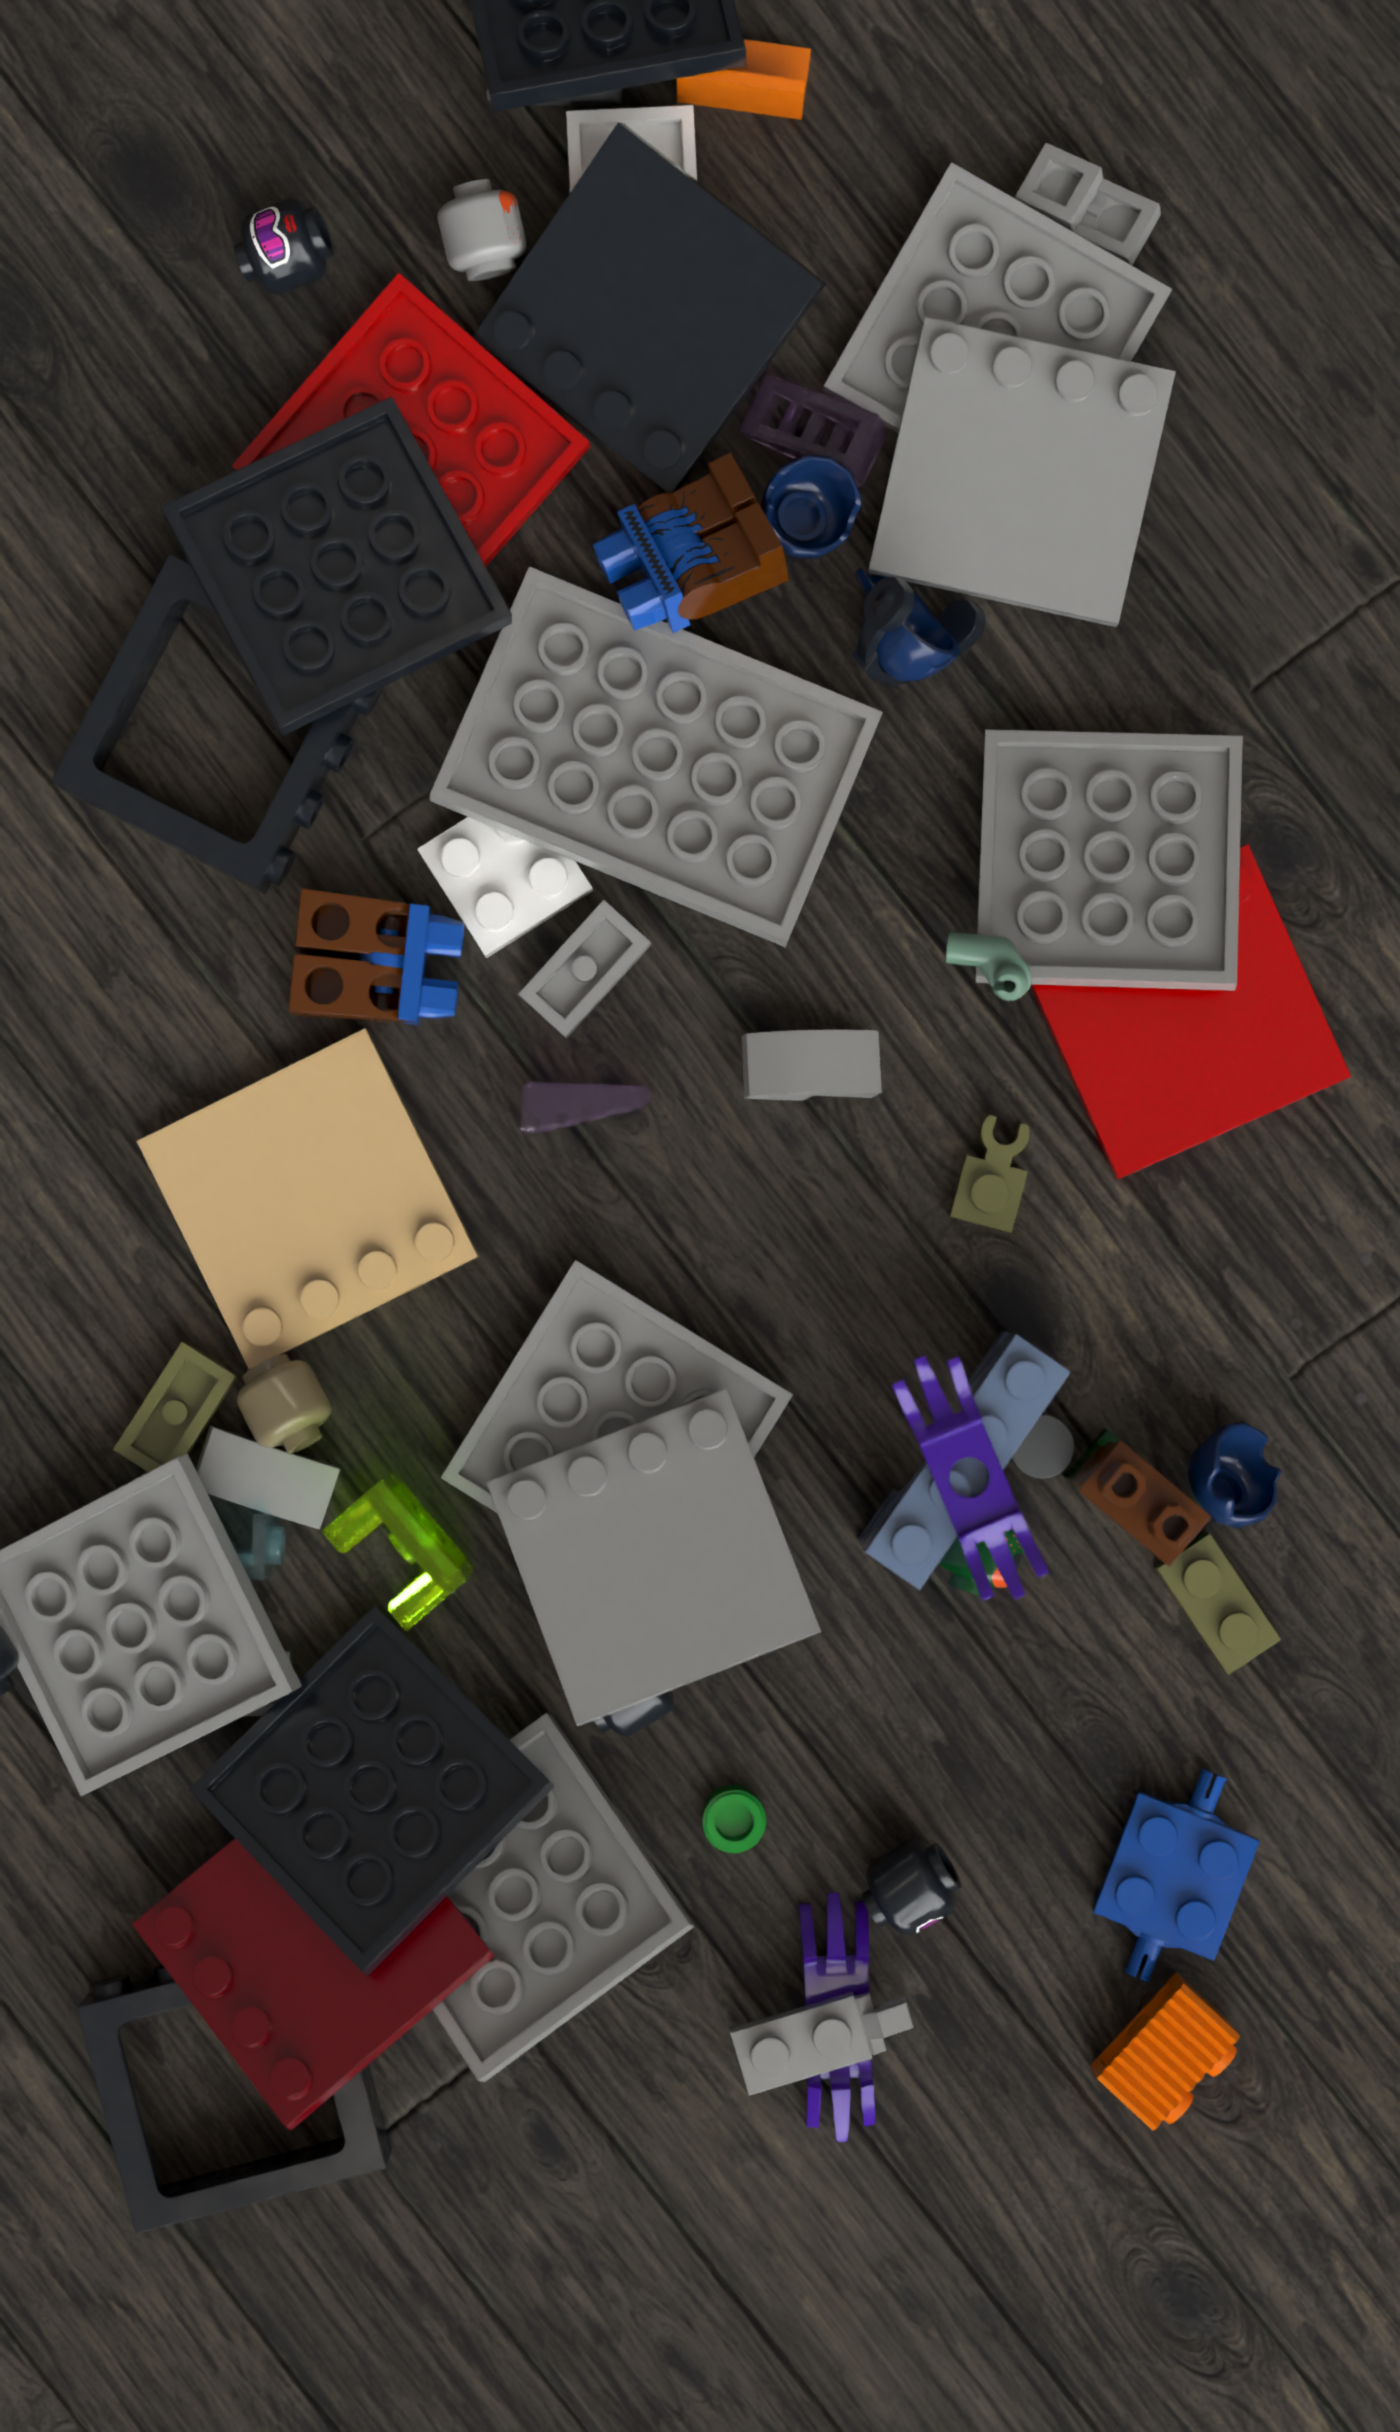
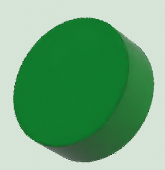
M733 1785L719 1788L707 1798L702 1808L701 1821L704 1833L709 1842L721 1851L728 1853L747 1851L755 1846L764 1834L766 1827L764 1808L759 1798L744 1787Z

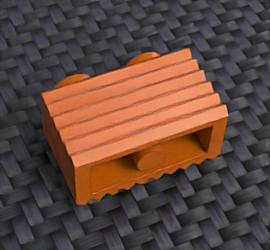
M1176 1972L1092 2062L1090 2067L1095 2077L1153 2131L1159 2127L1161 2121L1164 2120L1167 2124H1172L1186 2112L1194 2098L1190 2091L1203 2079L1206 2073L1211 2077H1215L1231 2063L1237 2053V2048L1233 2044L1238 2041L1240 2034L1226 2017Z

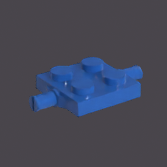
M1205 1768L1200 1770L1201 1773L1189 1803L1167 1802L1138 1790L1093 1907V1913L1125 1925L1138 1936L1124 1971L1136 1978L1142 1959L1146 1954L1139 1972V1978L1143 1981L1150 1982L1162 1946L1165 1948H1183L1215 1961L1260 1842L1258 1837L1228 1826L1213 1813L1227 1778L1215 1773L1208 1794L1205 1796L1213 1776L1212 1771Z

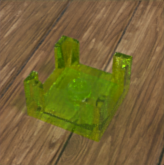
M393 1471L326 1526L322 1533L340 1553H346L382 1522L391 1531L387 1537L396 1550L411 1565L417 1562L424 1570L401 1589L399 1595L388 1604L389 1612L407 1631L469 1578L475 1567Z

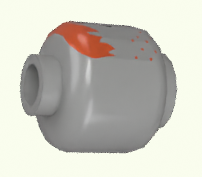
M489 179L470 181L455 186L453 188L455 199L444 204L439 209L437 217L449 266L455 271L466 272L468 281L491 279L515 271V261L522 257L527 250L525 233L515 195L504 190H492Z

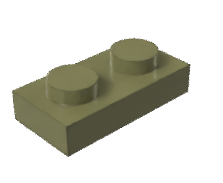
M182 1341L113 1450L147 1472L177 1457L189 1455L239 1374L187 1341Z
M1205 1532L1191 1541L1170 1567L1162 1561L1154 1566L1227 1675H1230L1281 1640L1210 1533Z

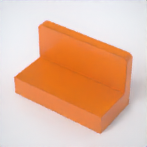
M744 39L746 66L677 78L678 103L802 120L811 48Z

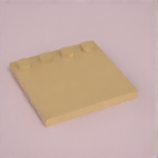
M366 1028L137 1141L249 1370L270 1358L288 1352L480 1257Z

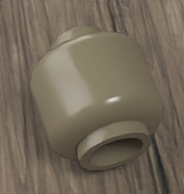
M282 1354L256 1365L242 1376L245 1385L237 1394L236 1401L259 1445L266 1448H276L284 1445L287 1453L292 1454L307 1448L322 1438L318 1427L328 1419L332 1406L309 1363L302 1360L291 1361L287 1354Z

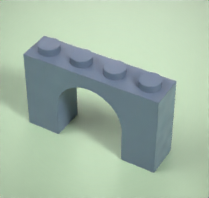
M1001 1331L968 1379L971 1393L1002 1470L1006 1467L1071 1373L1017 1334ZM961 1459L954 1464L950 1471V1484L953 1490L961 1496H976L988 1484V1470L978 1459ZM926 1461L900 1491L893 1487L858 1538L865 1553L919 1590L957 1537Z

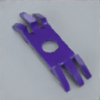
M958 1356L947 1361L955 1393L963 1410L954 1414L926 1357H919L914 1360L927 1405L935 1423L928 1426L925 1425L903 1379L892 1384V1387L921 1448L948 1512L982 1601L994 1597L976 1544L985 1541L1014 1600L1025 1596L1004 1532L1012 1529L1038 1578L1050 1572L1032 1538L1001 1468L971 1393L960 1358ZM964 1458L980 1460L986 1466L989 1474L986 1488L980 1494L973 1497L959 1495L950 1484L949 1477L952 1467L956 1462Z
M828 1892L826 1956H817L811 1903H799L805 2006L852 1991L854 1996L868 1993L869 1917L864 1902L856 1901L855 1955H846L839 1892ZM871 2059L807 2078V2127L819 2128L821 2079H830L836 2142H848L850 2078H859L864 2126L875 2125V2099Z

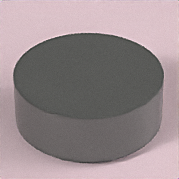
M1042 1414L1011 1459L1020 1471L1031 1477L1039 1479L1054 1477L1064 1471L1072 1460L1074 1453L1072 1434L1062 1421L1053 1416Z

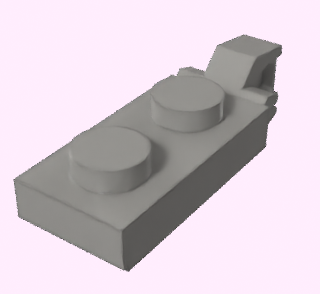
M852 1991L730 2029V2034L750 2096L872 2059V2055L887 2051L883 2038L912 2029L914 2025L904 1996L873 2005L869 1992L854 1996Z

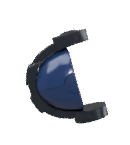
M861 568L855 573L867 597L863 607L865 620L859 635L857 650L853 655L865 673L874 682L879 680L885 682L888 686L931 677L949 666L961 654L960 652L971 648L984 631L985 613L973 601L966 599L955 600L936 619L906 581L896 577L869 576Z

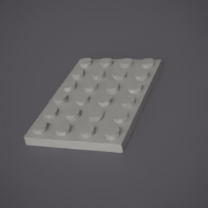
M529 566L510 609L512 624L502 628L431 790L430 801L786 947L883 712L683 629L673 633L668 623L663 621L634 631L621 604Z

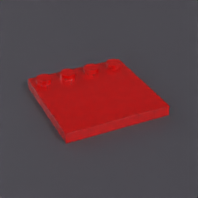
M398 273L234 462L232 467L235 470H239L392 397L485 567H487L589 450L591 444L589 440L422 292Z
M1248 844L1240 848L1238 963L1235 991L1030 985L1115 1180L1128 1176L1351 1077Z

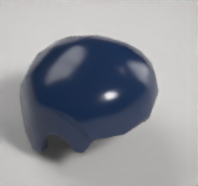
M806 454L785 464L772 476L765 487L760 506L782 544L784 553L790 557L818 559L837 549L849 537L856 515L861 508V495L851 471L835 459L827 456Z
M1245 1422L1226 1424L1209 1435L1191 1454L1187 1473L1192 1493L1202 1509L1212 1516L1211 1518L1214 1521L1234 1528L1253 1525L1267 1517L1277 1503L1276 1481L1281 1474L1280 1468L1268 1464L1263 1456L1264 1446L1269 1441L1268 1436L1263 1431Z

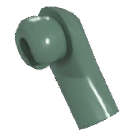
M949 932L946 963L979 967L995 995L1002 1000L1015 1001L1029 990L1032 982L1030 968L1008 938L964 932Z

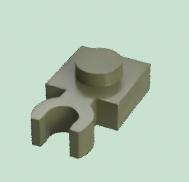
M988 1115L983 1120L979 1130L980 1143L985 1149L983 1159L969 1155L964 1156L948 1217L1012 1233L1028 1171L1010 1166L1013 1156L1019 1154L1028 1143L1029 1126L1019 1124L1014 1141L1009 1145H1002L993 1136L996 1117Z

